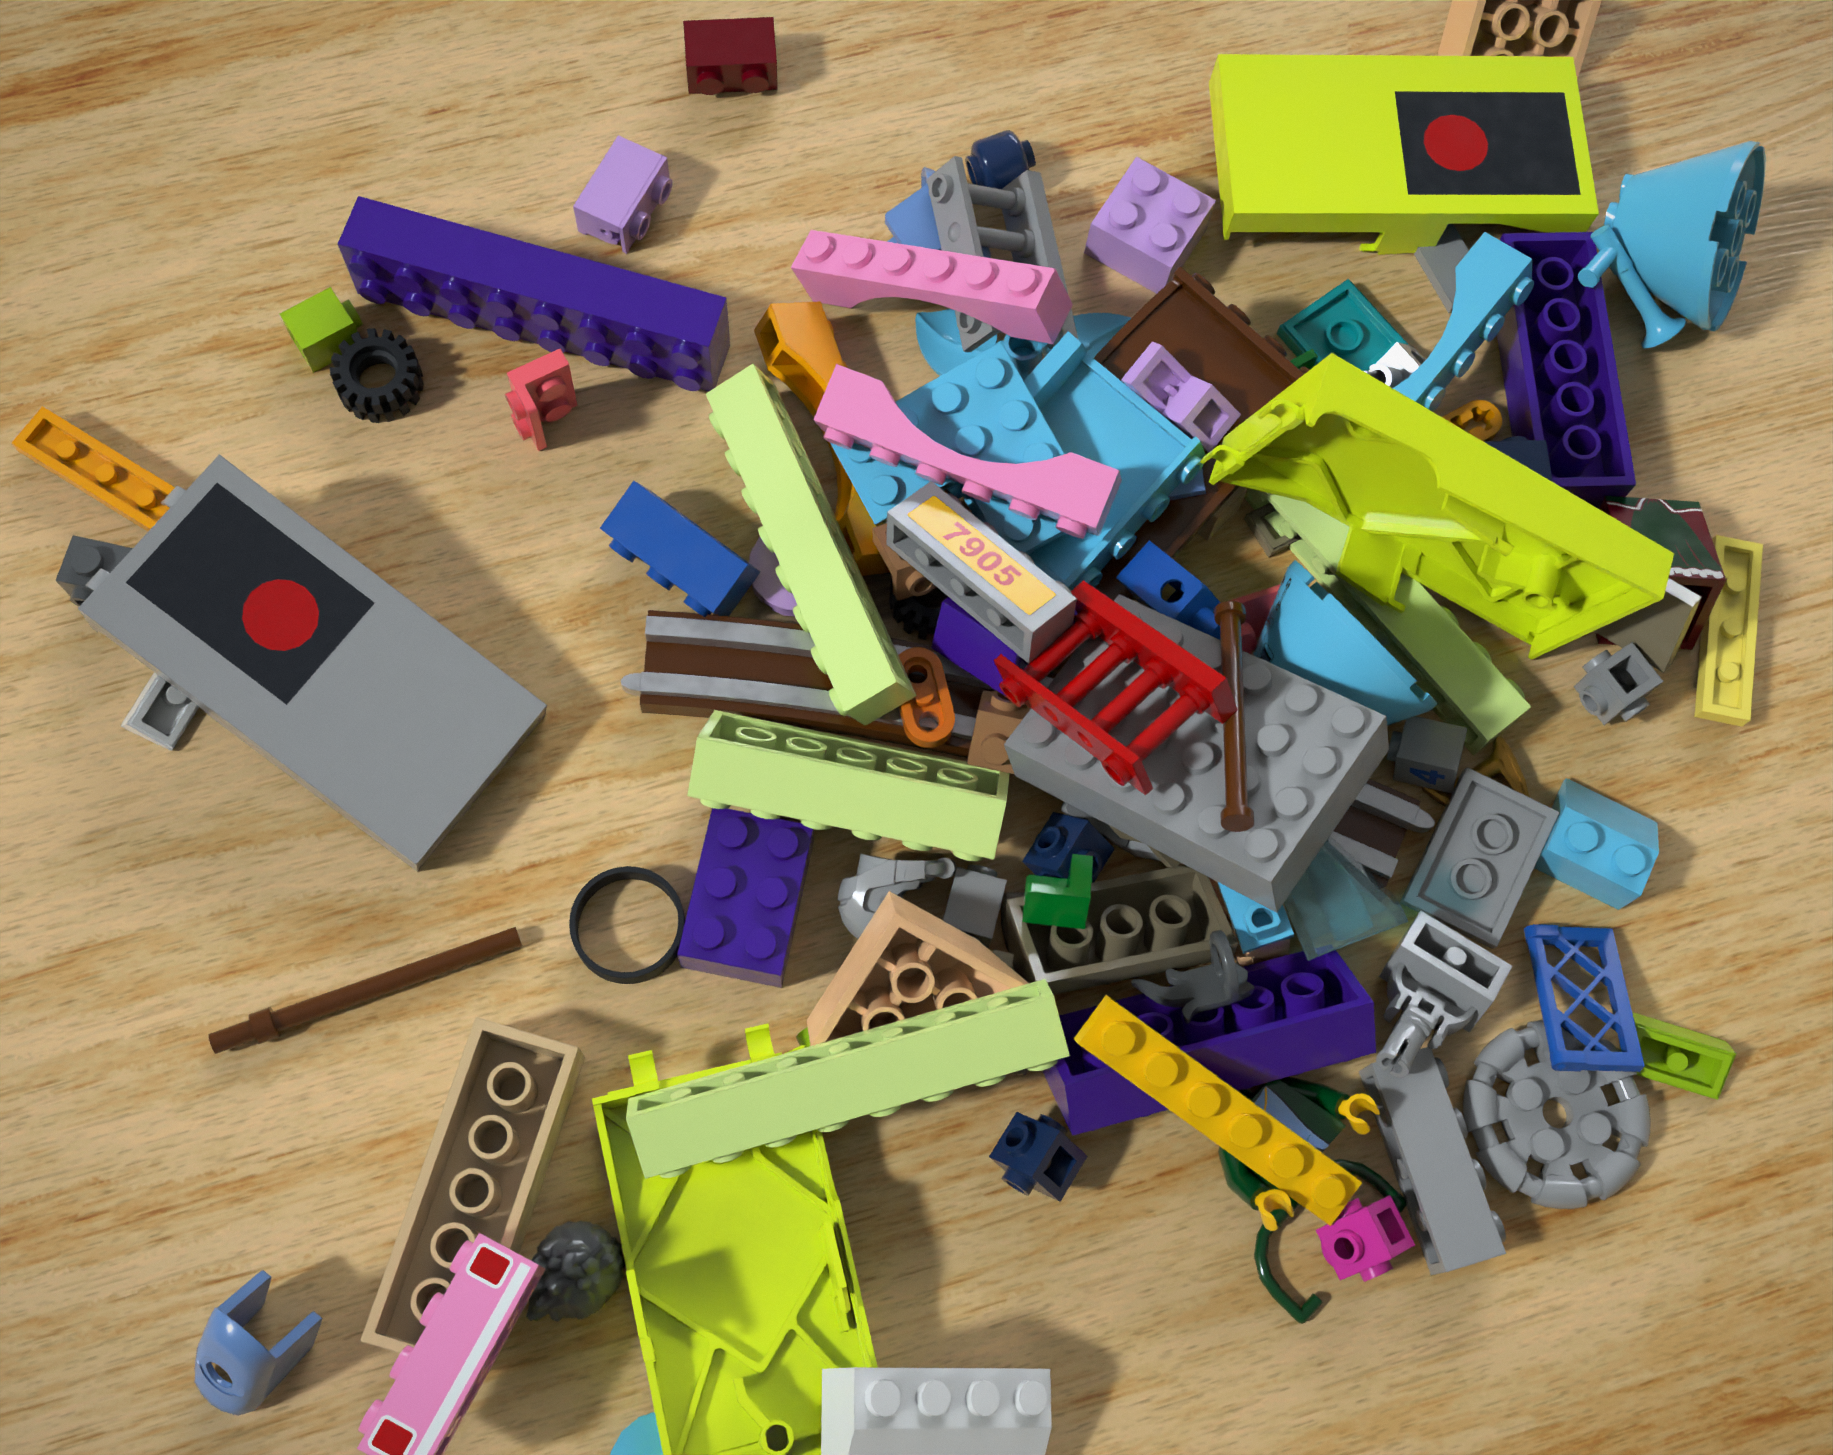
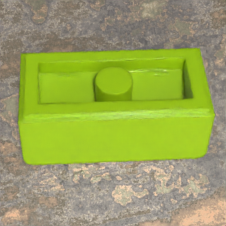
M1632 1012L1645 1065L1636 1075L1718 1100L1736 1056L1735 1051L1728 1042Z

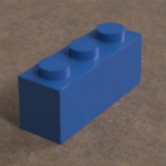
M636 481L631 483L600 527L602 531L613 538L609 544L611 549L632 563L636 557H639L651 566L646 572L651 579L669 591L675 584L688 594L683 602L703 617L711 613L718 616H730L761 572L650 489Z

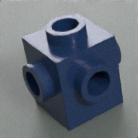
M1053 812L1041 832L1035 838L1033 845L1022 862L1035 875L1068 879L1072 854L1093 856V883L1110 858L1114 848L1088 820Z
M1016 1112L989 1155V1158L1005 1171L1001 1179L1018 1192L1029 1196L1034 1189L1061 1202L1088 1156L1065 1136L1068 1132L1067 1129L1052 1118L1040 1114L1039 1118L1035 1120Z

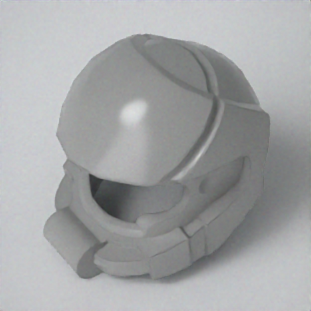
M860 853L856 876L844 878L839 888L838 901H840V906H838L842 922L848 931L859 939L889 891L902 898L906 891L919 889L923 883L933 881L935 877L950 878L956 872L955 862L950 858H940L938 861L892 860Z

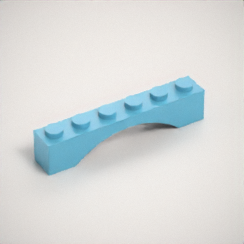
M1486 232L1482 234L1455 267L1456 292L1453 309L1441 339L1429 357L1407 379L1393 388L1432 412L1442 402L1447 385L1455 376L1460 378L1468 371L1475 359L1474 352L1484 340L1490 342L1496 337L1504 324L1506 313L1514 304L1520 306L1527 299L1534 286V281L1532 280V259Z

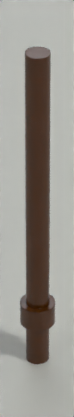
M516 927L276 1011L268 1007L251 1013L247 1021L210 1033V1045L214 1053L217 1054L254 1040L258 1044L273 1040L281 1036L280 1031L521 947L522 943Z

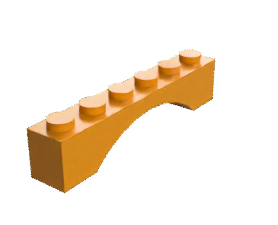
M821 301L771 303L754 329L768 371L786 384L805 404L812 416L815 417L836 364L848 368L845 361L841 358L834 339L833 326L827 320ZM827 441L837 472L838 498L835 517L861 575L890 573L873 542L872 528L877 526L870 517L832 445Z

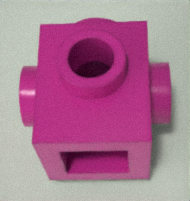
M1391 1195L1364 1207L1359 1198L1353 1199L1347 1203L1331 1226L1326 1224L1315 1230L1321 1241L1322 1253L1326 1261L1334 1267L1339 1280L1360 1273L1365 1282L1393 1269L1389 1261L1390 1259L1415 1246Z

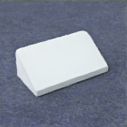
M154 672L122 722L121 727L172 751L199 706Z

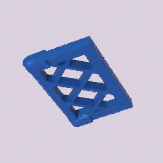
M1533 924L1525 927L1524 934L1528 944L1552 1069L1555 1071L1580 1072L1581 1070L1640 1072L1645 1065L1613 929L1558 927V925ZM1544 945H1554L1566 954L1554 968L1547 963ZM1582 946L1598 947L1602 968L1579 951ZM1570 959L1574 960L1595 977L1593 982L1584 991L1559 972ZM1551 980L1576 999L1564 1014L1557 1009ZM1599 982L1607 986L1613 1014L1589 996L1590 992ZM1580 1004L1606 1023L1594 1038L1568 1018ZM1561 1027L1586 1046L1583 1051L1566 1050ZM1610 1028L1618 1034L1621 1052H1611L1598 1042Z

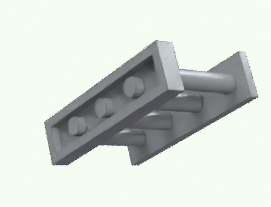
M954 156L927 178L929 196L942 251L984 257L981 246L1008 250L1012 253L1013 262L1055 268L1067 291L1040 172L1026 170L1003 189L967 183L962 157ZM972 204L1002 209L1007 231L977 226ZM1070 309L1054 344L1047 343V347L1051 350L1068 331L1078 339L1072 309ZM955 310L957 327L964 352H972L997 333H1003L987 323Z

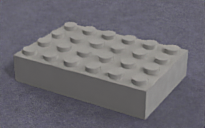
M1120 594L1114 600L1116 603L1221 674V644L1219 639ZM1097 637L1095 640L1088 638L1076 649L1047 688L1054 694H1057L1109 647L1108 643L1100 637ZM1242 650L1248 807L1254 811V826L1242 832L1228 831L1221 826L1220 813L1226 808L1223 724L1206 712L1201 715L1194 713L1142 761L1153 786V789L1146 796L1130 783H1127L1125 786L1116 783L1104 770L1101 761L1032 709H1030L1004 743V747L1016 777L1277 913L1389 751L1386 715ZM1134 661L1129 664L1123 662L1073 708L1091 720L1141 675L1144 669ZM1169 686L1165 689L1158 687L1108 734L1126 747L1180 698L1179 693Z

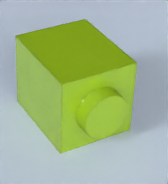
M331 287L280 313L290 337L313 373L331 364L333 353L342 355L338 345L343 340L350 346L354 344L351 335L358 332L356 328L363 325L352 303L349 300L341 303Z

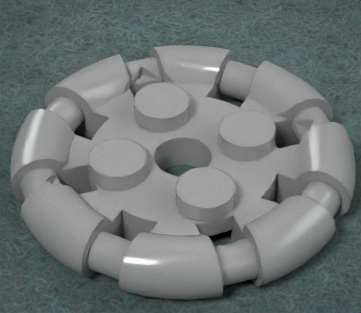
M1543 1020L1528 1022L1527 1028L1519 1031L1509 1028L1497 1035L1483 1048L1474 1061L1477 1069L1473 1079L1466 1080L1463 1095V1115L1467 1132L1472 1131L1479 1152L1475 1154L1488 1173L1500 1185L1511 1193H1515L1518 1190L1530 1196L1531 1203L1555 1209H1577L1586 1207L1587 1201L1596 1197L1606 1200L1616 1194L1630 1181L1641 1165L1637 1157L1641 1147L1648 1146L1651 1127L1647 1095H1640L1633 1079V1075H1636L1637 1072L1553 1070ZM1561 1027L1566 1050L1583 1051L1586 1046ZM1604 1037L1598 1041L1611 1052H1621ZM1534 1048L1539 1063L1528 1067L1524 1058L1525 1050ZM1496 1077L1510 1084L1505 1097L1497 1094L1492 1088ZM1612 1083L1620 1103L1608 1107L1605 1095L1600 1087ZM1547 1100H1554L1565 1109L1566 1122L1562 1128L1552 1127L1544 1119L1543 1106ZM1502 1123L1504 1132L1509 1140L1508 1142L1499 1144L1492 1124ZM1611 1134L1620 1138L1616 1152L1602 1146ZM1529 1157L1543 1163L1538 1177L1526 1172V1163ZM1582 1162L1588 1177L1578 1180L1573 1175L1570 1166Z

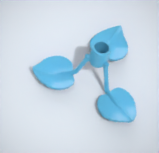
M946 309L916 314V335L919 348L926 362L940 376L997 343L996 334L972 352H964L957 327L955 310ZM1087 313L1073 316L1078 340L1083 343L1086 352L1093 358L1131 319L1124 315L1112 313ZM1007 334L1004 341L1000 340L1023 381L1042 361V354L1046 356L1051 351L1047 347V343L1014 338Z

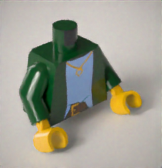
M1285 1077L1263 1083L1254 1093L1249 1088L1238 1090L1321 1152L1346 1127L1340 1120L1347 1117L1353 1130L1358 1134L1364 1135L1370 1131L1367 1122L1357 1118V1115L1367 1110L1380 1115V1111L1373 1098L1367 1094H1355L1350 1097L1348 1094L1324 1084L1293 1077ZM1219 1146L1218 1154L1227 1186L1253 1210H1259L1262 1223L1269 1231L1278 1229L1276 1219L1270 1213L1275 1209H1282L1290 1217L1294 1216L1291 1200L1285 1192L1275 1187Z

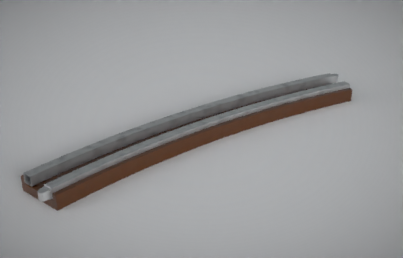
M648 610V616H646L645 637L647 643L644 672L629 674L621 679L622 689L626 693L640 696L642 713L710 718L714 710L810 730L885 741L965 758L969 756L982 692L995 691L977 677L933 650L931 645L891 638L898 655L906 649L922 647L934 652L943 666L955 713L954 728L950 738L944 744L934 748H924L914 744L907 737L899 707L866 726L849 715L842 716L835 708L829 696V690L834 687L828 674H824L819 669L812 657L811 648L815 646L810 633L802 629L800 624L718 615L703 617L697 613ZM912 672L908 675L909 680L916 684L926 680L925 675L921 672ZM1049 673L1040 683L1047 688L1057 673ZM924 718L919 722L920 726L925 730H933L938 726L937 722L932 718ZM1369 779L1309 866L1378 896L1386 888L1389 879L1393 875L1398 862L1396 856L1406 831L1409 829L1424 833L1429 831L1435 822L1427 812L1420 809L1419 800Z

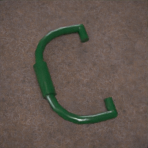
M1344 1159L1334 1160L1351 1174L1358 1175L1373 1185L1384 1197L1391 1195L1399 1213L1404 1210L1407 1201L1381 1175L1363 1163ZM1289 1197L1294 1212L1300 1204ZM1275 1209L1270 1212L1276 1219L1277 1226L1279 1227L1290 1217L1282 1209ZM1262 1224L1256 1236L1254 1252L1259 1279L1273 1299L1298 1323H1306L1323 1302L1315 1294H1312L1300 1306L1281 1288L1271 1273L1267 1257L1269 1238L1273 1231H1269Z

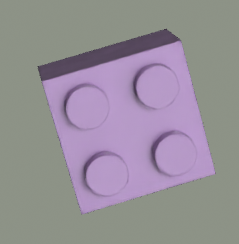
M1136 157L1092 221L1084 254L1157 294L1173 279L1174 272L1184 265L1207 230L1216 200Z

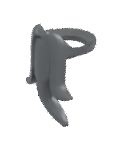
M1216 930L1210 934V965L1185 972L1176 971L1172 968L1166 970V977L1169 984L1172 985L1171 987H1163L1143 979H1133L1131 981L1132 986L1156 1003L1172 1008L1184 1007L1182 1014L1186 1024H1189L1192 1017L1198 1013L1242 1001L1255 990L1254 985L1247 982L1248 971L1235 963L1229 941L1222 930Z

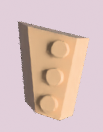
M889 891L809 1015L807 1027L810 1046L1028 984V982L979 940Z

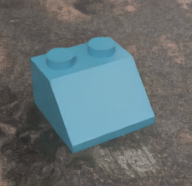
M1568 778L1563 780L1552 805V809L1560 813L1534 868L1619 910L1639 898L1643 893L1659 854L1658 823Z

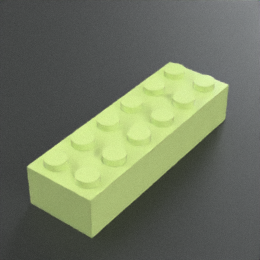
M714 710L697 737L687 796L698 798L703 805L711 808L727 809L732 805L751 809L750 812L753 815L764 819H779L781 816L800 819L804 826L812 829L827 830L834 826L852 830L854 836L865 840H880L882 837L902 840L904 846L914 850L929 851L936 847L953 851L956 857L963 860L981 861L983 857L995 858L1007 802L1010 773L969 765L966 761Z

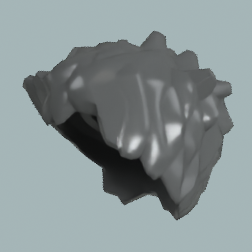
M568 1221L562 1225L555 1226L546 1235V1238L540 1242L537 1247V1253L531 1260L546 1268L529 1299L526 1317L530 1321H538L549 1314L553 1321L558 1322L562 1318H577L579 1320L596 1313L616 1292L624 1277L623 1269L625 1262L622 1256V1244L601 1226L591 1224V1222Z

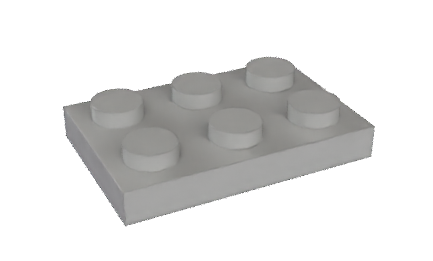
M1468 767L1465 768L1456 783L1400 903L1417 912L1423 911L1447 927L1491 949L1496 948L1560 812Z

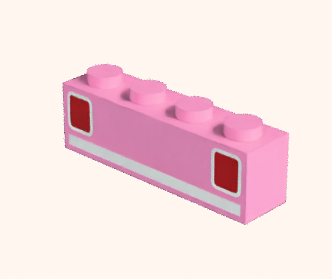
M481 1233L478 1234L474 1243L466 1240L458 1250L450 1266V1271L455 1273V1276L445 1294L437 1292L422 1314L420 1324L424 1325L425 1329L415 1347L407 1345L396 1359L389 1375L395 1382L385 1400L376 1399L363 1417L358 1431L363 1433L364 1437L357 1449L367 1455H443L546 1268Z

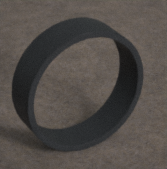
M625 866L598 874L581 889L571 908L569 929L573 945L579 957L594 974L614 983L636 984L660 975L675 961L683 933L685 916L676 891L663 877L644 868ZM628 879L649 882L663 890L673 901L677 909L678 929L672 946L659 961L639 971L616 972L599 966L585 954L579 941V921L585 905L598 890L610 883Z

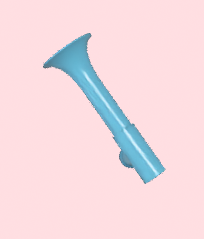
M1609 224L1595 230L1590 237L1599 252L1586 267L1581 269L1578 274L1579 282L1585 287H1594L1608 267L1611 269L1613 274L1620 280L1645 323L1646 337L1641 342L1642 348L1647 349L1658 346L1678 334L1684 328L1686 319L1670 318L1659 308L1634 269L1632 260Z

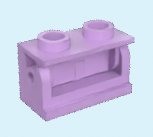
M618 135L573 206L578 232L592 235L614 245H617L621 239L622 251L627 254L636 239L641 240L645 236L650 225V215L657 204H664L671 192L672 179L669 178L667 157Z

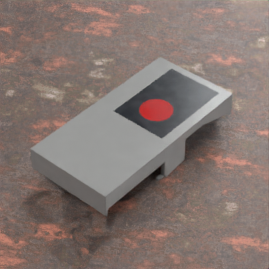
M219 454L187 490L176 486L161 504L168 506L170 509L111 573L100 568L86 583L85 586L93 590V592L79 606L78 610L93 630L111 639L191 699L208 716L418 872L545 717L547 705Z

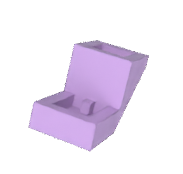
M1153 341L1121 379L1132 391L1190 439L1196 436L1201 441L1203 449L1207 452L1214 449L1241 415L1212 384L1191 376L1162 345Z

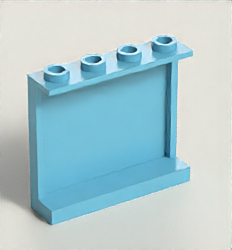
M1068 331L1027 376L1024 383L1064 454L1072 452L1120 471L1122 479L1099 536L1086 532L1084 539L1064 534L1028 554L1037 567L1055 581L1065 584L1072 591L1083 580L1094 588L1099 584L1103 577V573L1100 571L1113 557L1120 559L1136 541L1135 532L1146 520L1153 522L1165 511L1170 502L1168 496L1180 482L1184 485L1188 484L1203 467L1200 461L1205 456L1201 441L1196 436L1190 439L1086 352L1083 343ZM956 483L945 490L958 499L963 497L972 514L982 522H987L975 499L962 492L963 484Z

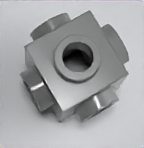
M1632 642L1613 655L1608 650H1605L1591 659L1582 667L1587 674L1574 688L1579 693L1580 701L1584 708L1592 715L1597 716L1603 725H1606L1619 715L1627 722L1646 709L1650 703L1645 697L1664 681Z

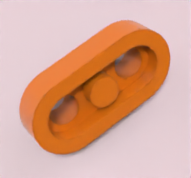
M922 647L909 648L898 655L907 676L912 672H921L925 675L926 680L919 684L911 682L917 696L899 706L903 727L907 737L914 744L924 748L938 747L950 738L955 723V713L943 666L938 656L931 650ZM924 718H932L937 722L938 726L933 730H925L920 726L919 722Z

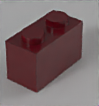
M773 17L683 21L689 94L716 95L723 92L747 91L749 93H760L767 90H778Z

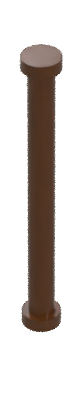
M1225 601L1215 607L1214 620L1220 626L1221 674L1227 678L1238 710L1223 723L1226 808L1221 811L1220 818L1221 826L1225 830L1242 832L1254 826V811L1248 807L1241 625L1246 620V608L1240 602Z

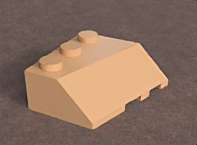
M1452 0L1438 56L1573 57L1578 80L1602 0Z

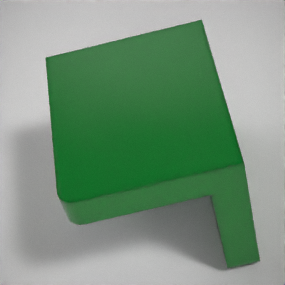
M1072 854L1068 879L1028 875L1025 883L1022 922L1085 929L1091 899L1093 856Z

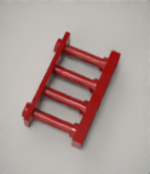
M1083 580L1071 591L1072 595L1077 598L1075 607L1077 614L1074 616L1075 623L1023 670L1002 654L993 660L1003 679L999 683V687L1013 704L1021 707L1025 703L1101 761L1104 770L1116 783L1121 786L1130 783L1146 796L1153 789V786L1142 761L1194 713L1201 715L1206 712L1223 724L1238 708L1225 676ZM1097 637H1100L1108 643L1109 647L1057 694H1054L1040 683L1088 638L1095 640ZM1134 661L1144 669L1141 675L1091 720L1073 708L1123 662L1129 664ZM1169 686L1179 693L1180 698L1126 747L1108 734L1158 687L1165 689Z

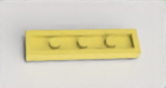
M1716 535L1712 538L1726 582L1701 632L1694 717L1743 727L1751 721L1763 544Z

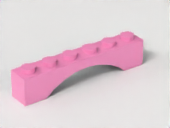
M816 230L809 232L791 266V269L813 302L821 301L824 304L852 308L860 302L873 298L899 297L917 299L965 313L993 326L1010 337L1054 344L1073 305L1055 268Z
M838 364L834 368L813 419L825 432L823 438L832 444L851 450L853 443L871 449L869 456L881 463L897 467L899 461H903L916 466L915 474L928 481L943 485L947 478L964 485L962 492L970 497L990 503L992 496L1010 502L1008 509L1011 512L1034 521L1037 520L1039 514L1058 521L1056 524L1058 530L1084 539L1086 532L1096 536L1100 535L1122 481L1119 470L1072 452L1048 460L1019 464L987 462L961 455L935 442L914 426L900 410L883 381Z

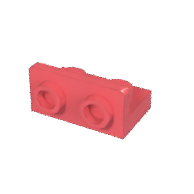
M557 349L507 372L511 391L506 393L505 397L513 412L511 414L512 421L522 440L531 438L538 451L547 448L541 422L545 420L548 422L557 421L565 417L571 411V408L578 406L570 366L561 349Z

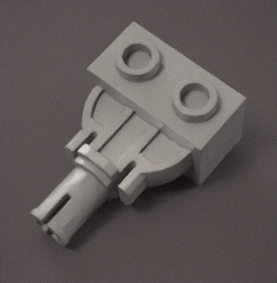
M1420 911L1397 944L1379 975L1380 978L1387 982L1389 1005L1383 1015L1384 1019L1390 1023L1399 1009L1402 1010V1013L1393 1026L1392 1033L1386 1044L1376 1057L1377 1065L1385 1071L1397 1054L1398 1059L1389 1074L1397 1078H1403L1408 1075L1414 1059L1432 1029H1434V1034L1427 1045L1431 1049H1437L1438 1046H1441L1446 1036L1452 1035L1462 1028L1470 1032L1494 1002L1512 965L1423 911Z

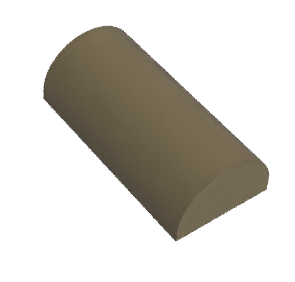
M1186 865L1178 866L1175 869L1165 868L1093 882L1091 884V899L1085 929L1022 922L1024 896L1007 899L1006 933L1009 951L1011 954H1014L1012 963L1014 970L1028 983L1046 979L1053 995L1162 973L1171 968L1177 970L1211 963L1209 940L1210 934L1216 930H1222L1225 933L1233 956L1238 945L1209 877Z

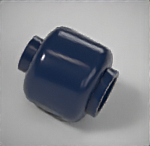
M1010 130L975 141L971 146V155L965 157L967 171L972 184L1003 189L1023 172L1036 166L1035 156L1029 141L1024 140L1020 142L1017 135Z

